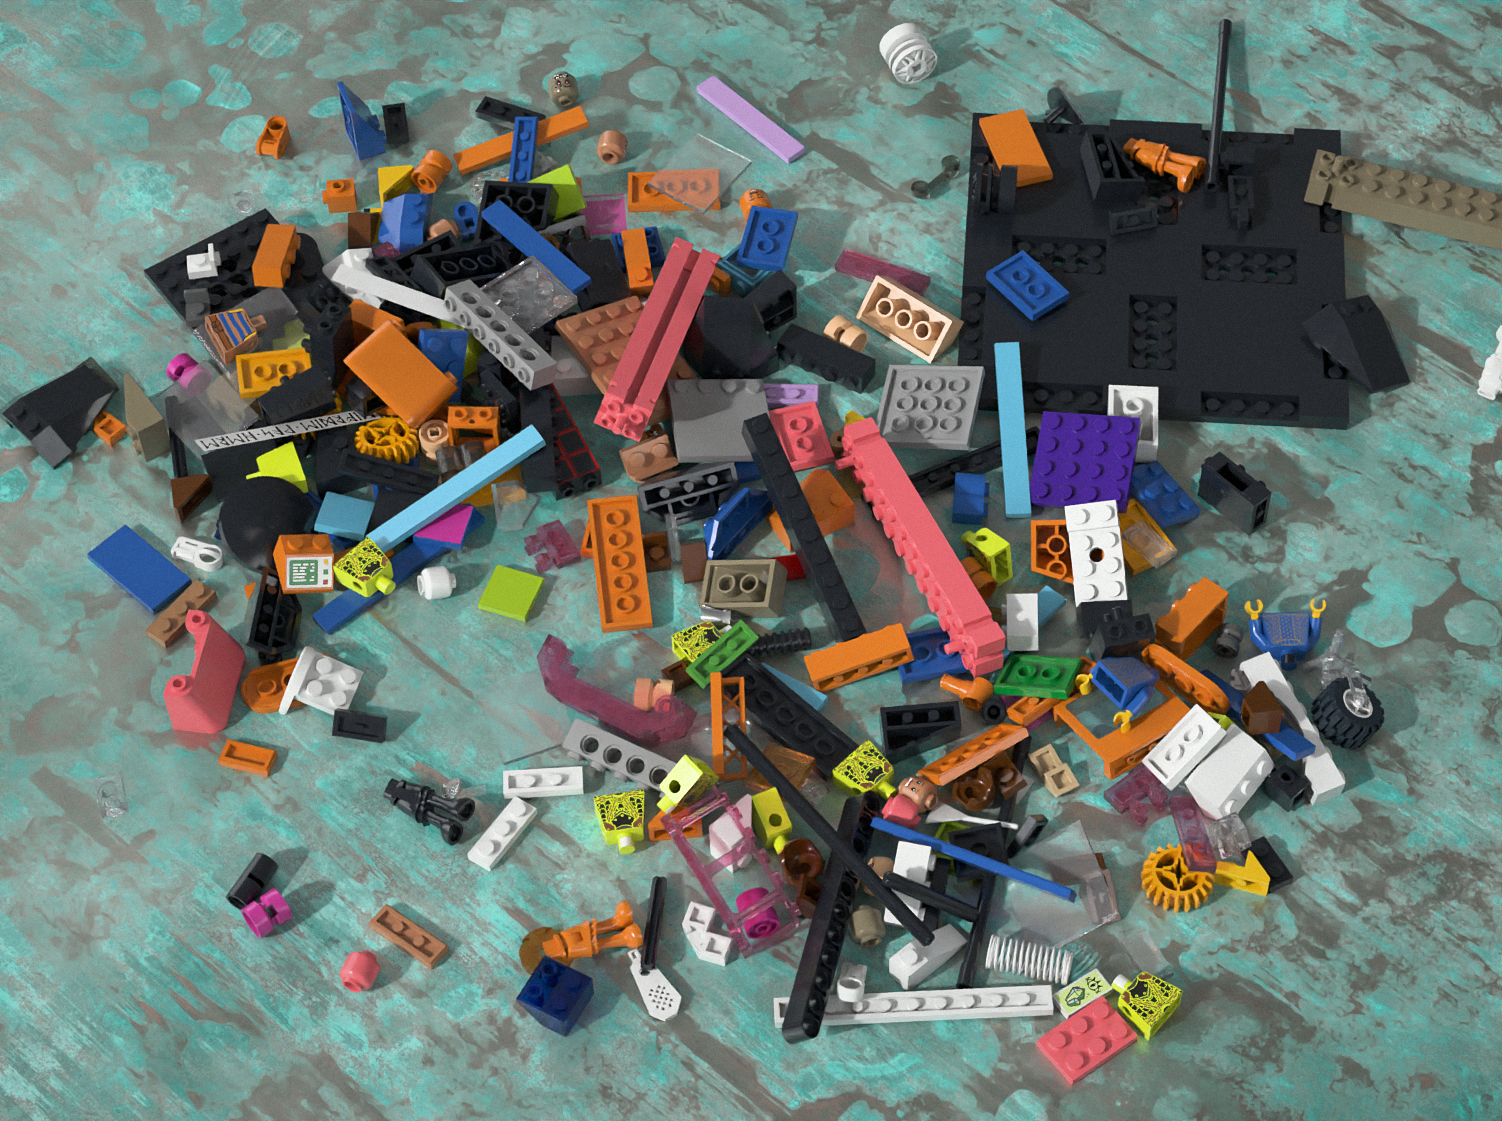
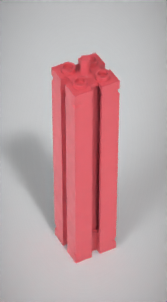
M678 237L674 240L594 420V423L612 430L613 433L621 434L637 442L642 437L720 255L702 248L701 253L692 249L694 244Z

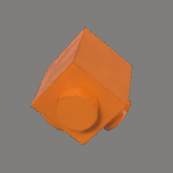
M354 178L326 181V190L322 191L323 203L328 204L329 213L357 211V194Z

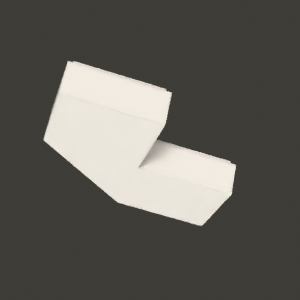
M691 901L682 923L683 931L699 959L725 966L733 947L734 939L710 932L717 914V908Z

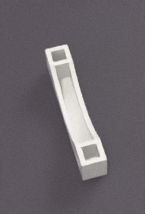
M1269 652L1242 662L1237 675L1247 693L1259 681H1264L1270 691L1274 693L1278 704L1283 707L1284 720L1288 726L1316 746L1314 754L1302 758L1301 777L1309 782L1306 795L1311 804L1316 805L1340 795L1346 784L1344 773L1340 768L1337 769L1332 760L1330 749L1321 742L1317 727L1310 723L1304 705L1298 702L1294 695L1293 686L1283 677L1279 662L1273 659Z

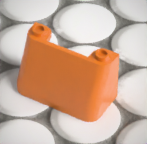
M388 319L343 361L411 428L419 430L422 424L429 421L460 389L456 385L458 379L449 371L444 373L439 370L406 338V335L403 333L406 329L396 319L393 322Z

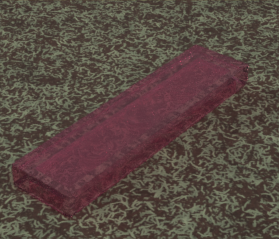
M847 249L842 251L835 263L836 271L872 283L876 275L889 276L922 297L931 282L930 276Z
M1170 795L1168 803L1188 871L1215 873L1217 863L1199 805L1192 796Z

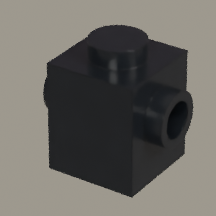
M1284 763L1278 770L1274 768L1265 778L1264 793L1285 811L1289 812L1306 797L1309 782Z

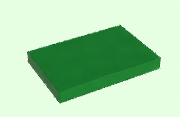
M1011 653L993 686L995 694L1068 700L1075 686V679L1081 674L1085 666L1084 661L1079 658Z

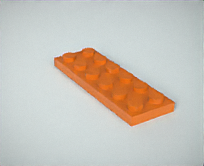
M637 494L587 500L602 633L653 628Z

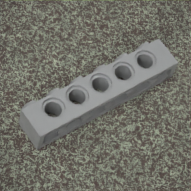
M470 279L446 288L443 305L446 310L470 331L530 391L554 382L558 363Z
M575 718L562 744V747L568 751V757L578 762L585 759L591 762L590 767L603 773L607 769L614 773V778L624 783L631 780L637 783L636 788L644 789L646 793L650 794L651 790L660 793V799L666 794L659 787L660 784H657V778L663 773L669 774L677 765V763L577 718ZM594 742H598V749L593 753H589V746ZM620 752L622 754L621 759L617 763H611L612 756ZM639 763H644V770L641 773L635 774V766ZM715 783L697 802L687 809L695 815L698 811L706 814L719 785Z

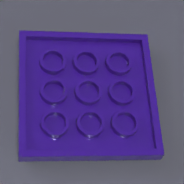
M1043 411L1030 484L1031 506L1065 509V506L1116 500L1118 513L1127 514L1142 424L1141 419L1137 417Z

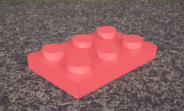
M815 401L769 411L770 421L793 471L834 463V454Z
M1101 996L1039 1038L1037 1046L1073 1086L1135 1043L1138 1035L1110 1003Z

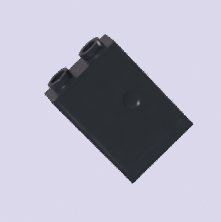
M594 238L588 242L580 243V241H573L567 245L562 254L591 278V284L575 295L581 313L632 297L610 239L600 240V238Z
M328 303L315 325L305 324L303 326V332L309 334L310 339L304 338L301 346L305 348L306 353L312 354L313 366L317 364L322 372L326 370L333 381L331 386L333 389H338L350 369L343 360L355 349L351 307Z
M317 364L302 373L294 374L291 379L287 375L280 378L281 385L271 387L267 393L257 398L267 427L322 417L337 408L334 400L337 395L331 386L333 381L326 370L322 372ZM288 436L279 437L275 439L279 442Z
M1220 451L1213 457H1207L1201 465L1198 496L1250 536L1266 523L1272 492L1266 488V484L1263 481H1257L1250 476L1243 465H1236Z
M1121 607L1113 608L1112 614L1102 616L1103 623H1098L1089 646L1092 661L1097 663L1099 659L1107 657H1134L1142 662L1141 652L1149 644H1153L1156 638L1149 613L1124 618Z

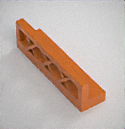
M721 672L710 673L713 772L720 778L717 782L748 780L747 759L742 754L741 757L737 755L739 752L737 748L733 751L726 745L727 738L724 735L725 725L728 726L730 724L725 720V714L733 707L740 713V718L734 724L740 725V730L747 736L744 677L723 678ZM724 685H739V693L732 701L724 695ZM726 750L730 753V755L727 758ZM735 757L742 765V773L727 774L726 765Z

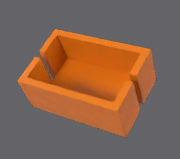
M1205 576L1198 583L1194 582L1187 590L1186 595L1174 602L1171 611L1167 615L1163 614L1157 620L1154 644L1165 648L1186 662L1224 623L1225 607L1227 606L1229 592Z

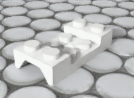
M1116 500L1065 506L1076 607H1078L1080 602L1128 600ZM1094 549L1104 551L1102 561L1093 562L1090 559V554Z

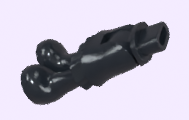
M392 778L383 793L384 798L390 800L392 805L397 806L399 810L415 819L417 823H422L424 827L430 824L437 827L441 832L444 842L452 846L461 839L463 826L453 819L434 812V807L449 813L461 821L469 820L475 810V801L466 797L449 800L437 795L435 790L429 786L410 783L404 779L398 781Z

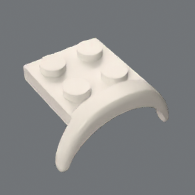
M306 646L291 675L280 704L279 713L282 715L287 713L292 699L334 715V710L337 708L348 710L364 672L320 654L310 646Z

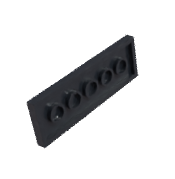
M744 652L720 671L723 678L744 677L746 715L825 782L833 777V769L859 747L856 742L747 652ZM724 685V695L732 701L739 693V685Z

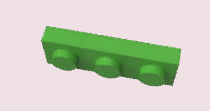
M741 619L691 663L685 671L704 689L711 682L710 673L722 671L749 649L759 637Z

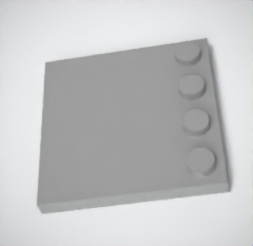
M889 365L876 419V425L880 430L881 438H885L890 448L969 450L985 376L984 367Z
M763 379L667 380L666 390L678 463L754 462L741 432L744 420L766 412L769 416Z

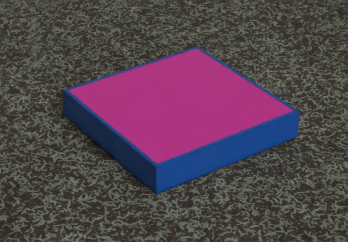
M458 503L413 534V541L462 550L475 514V506Z

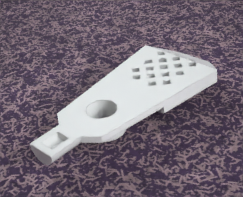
M638 949L628 952L627 954L633 962L630 970L650 1016L665 1022L678 1016L682 1000L680 994L656 966L652 971L641 969V954ZM642 971L650 972L647 976H642L640 973Z

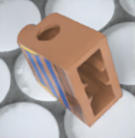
M243 308L205 316V329L225 365L236 360L235 355L245 354L257 347V332L267 328L262 314L249 319Z

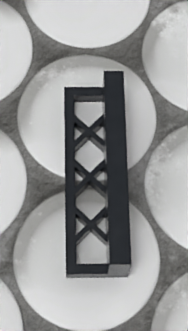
M573 213L553 220L546 230L538 231L542 237H546L548 242H550L554 234L558 233L564 238L560 246L555 247L560 252L567 248L568 240L572 242L580 241V243L591 240L585 214ZM581 226L584 238L578 240L571 238L570 235L573 229ZM508 239L493 242L495 247L501 251L514 268L532 262L529 257H525L523 252H521L518 260L511 262L508 250L517 247Z

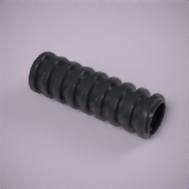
M804 627L801 631L797 628L794 632L790 629L787 633H784V631H780V634L772 632V635L764 633V636L756 634L759 637L758 640L745 652L755 658V655L763 657V654H767V656H771V653L778 655L779 652L786 654L789 650L791 653L795 652L796 649L799 652L803 651V648L810 650L812 647L810 630Z

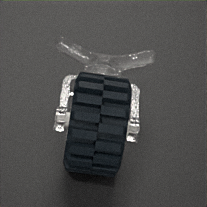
M1337 629L1331 646L1320 657L1302 664L1301 671L1309 673L1322 667L1321 682L1324 686L1320 689V694L1312 703L1311 713L1314 715L1312 717L1313 722L1317 724L1318 731L1322 732L1327 740H1331L1332 744L1352 750L1357 747L1360 748L1382 727L1385 719L1383 715L1385 713L1384 709L1380 706L1382 703L1375 696L1376 694L1368 689L1372 683V678L1360 673L1354 664L1355 653L1349 651L1343 658L1339 656L1345 631Z

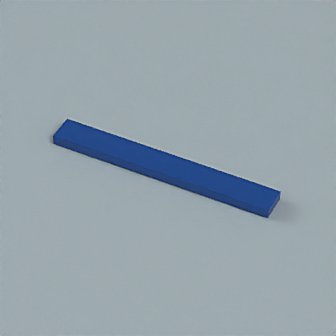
M476 509L467 535L485 523V517ZM413 542L390 559L394 575L391 580L395 582V587L449 548ZM349 588L312 615L313 620L330 635L385 594L378 590L371 597H364Z
M874 817L870 825L879 832L909 843L929 846L933 852L1068 902H1075L1077 894L1069 887L879 817Z

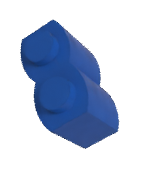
M955 473L952 523L982 525V519L988 517L989 503H984V497H989L990 483L985 482V474Z

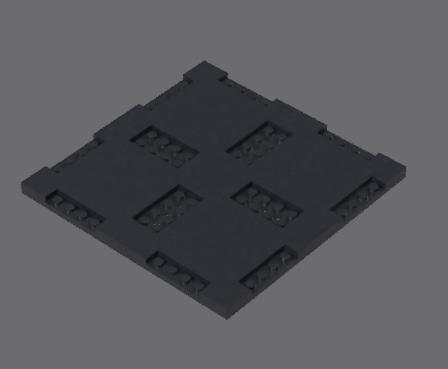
M973 113L960 320L964 323L959 333L957 366L984 367L985 376L977 410L999 411L994 344L1019 342L1024 413L1043 414V411L1107 415L1109 385L1158 387V420L1347 430L1350 418L1347 368L1340 362L1338 364L1331 360L1333 356L1323 347L1319 350L1301 327L1304 322L1329 304L1346 300L1342 210L1331 208L1332 204L1323 202L1321 206L1304 201L1317 149L1335 153V158L1339 155L1341 156L1340 130L1294 128L1293 134L1222 131L1221 153L1226 152L1227 147L1251 149V146H1255L1251 175L1255 210L1253 219H1249L1248 230L1238 231L1237 219H1232L1230 215L1228 177L1223 176L1224 166L1219 165V189L1216 192L1205 190L1211 130H1202L1201 123L1110 119V125L1052 123L1047 126L1044 122H1029L1051 168L1053 178L1016 187L1014 215L999 214L997 203H992L990 212L986 213V202H981L980 212H974L971 196L973 176L977 169V164L984 163L983 174H988L989 164H993L995 175L1000 174V169L979 125L980 118L998 114ZM1108 130L1122 150L1131 138L1138 141L1145 139V142L1166 144V146H1169L1170 151L1174 153L1200 156L1206 159V168L1200 179L1194 178L1190 190L1184 193L1178 189V178L1166 171H1164L1163 176L1159 172L1154 173L1151 169L1131 159L1130 154L1122 152L1125 159L1133 163V170L1139 177L1142 176L1145 180L1139 201H1094L1080 148L1086 131ZM1149 180H1158L1159 183H1151ZM1149 197H1157L1159 200L1153 201ZM1155 202L1157 205V215L1159 216L1157 217L1158 227L1116 235L1111 234L1109 229V210ZM1022 250L1033 260L1040 262L1039 265L1069 292L1068 300L1034 321H1031L986 279V272ZM1062 262L1064 265L1056 266L1053 263ZM1085 263L1087 266L1079 267L1076 264ZM1226 270L1229 274L1224 275L1219 273V271ZM1249 271L1253 273V275L1247 276L1244 275L1242 272ZM1266 273H1275L1277 276L1270 277ZM1152 320L1157 322L1158 324L1149 325L1147 324V321ZM1154 339L1157 341V343L1151 344L1148 343L1146 340ZM1153 357L1157 359V361L1149 362L1146 360V358Z

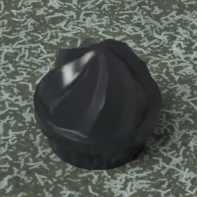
M989 699L981 707V716L986 723L997 725L1005 720L1007 708L1002 701Z

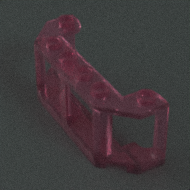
M548 634L537 655V661L546 692L558 702L650 749L658 747L661 743L686 737L697 713L685 701L673 695L661 696L649 714L577 678L576 675L579 669L570 663V656L572 657L574 652L568 649L562 640Z
M714 785L711 787V794L673 817L668 813L659 819L726 925L744 959L799 927L801 923L798 916L802 914L796 903L788 900L782 889L785 883L778 871L776 870L772 873L767 865L771 861L764 849L758 850L753 843L757 839L749 826L744 828L741 824L740 819L743 816L735 804L730 806L732 803L724 790L720 792ZM721 807L724 813L728 814L744 842L710 864L703 865L682 831L686 826L714 809ZM751 853L774 890L743 910L733 913L713 883L712 877ZM782 902L792 922L751 946L742 931V925L776 903Z

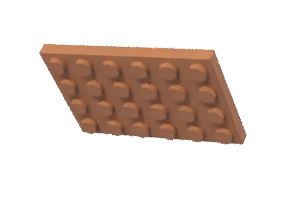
M636 295L558 320L555 325L558 333L604 396L644 309V305ZM679 352L646 427L671 419L666 390L667 380L698 379Z

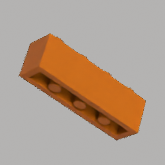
M901 623L888 625L872 633L862 634L858 638L847 642H839L830 648L817 650L803 657L814 689L821 693L914 661L911 647Z

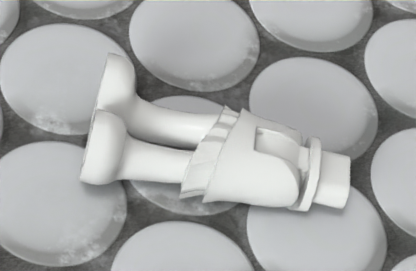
M1502 326L1496 332V338L1500 343L1495 353L1487 358L1485 362V367L1479 380L1480 387L1477 390L1480 396L1490 400H1494L1497 394L1502 393Z

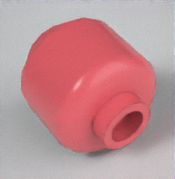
M898 794L895 797L890 796L880 813L883 815L882 819L911 830L916 828L922 818L917 815L919 806L902 794Z
M367 950L350 953L340 969L339 975L343 986L355 993L369 990L380 973V965L376 961V956Z

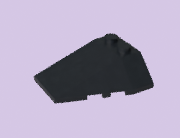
M705 295L695 320L692 322L683 342L684 359L702 379H764L779 370V351L776 346H773L771 335L769 332H766L763 326L764 321L754 301Z
M1369 295L1331 303L1302 324V329L1319 350L1323 347L1333 356L1331 358L1336 364L1340 362L1350 371L1348 375L1369 393L1374 394L1410 383L1391 325Z
M84 364L14 397L0 409V418L11 428L17 429L35 447L39 455L55 470L75 453L77 443L83 435L86 436L88 434L90 424L95 417L99 418L115 393Z

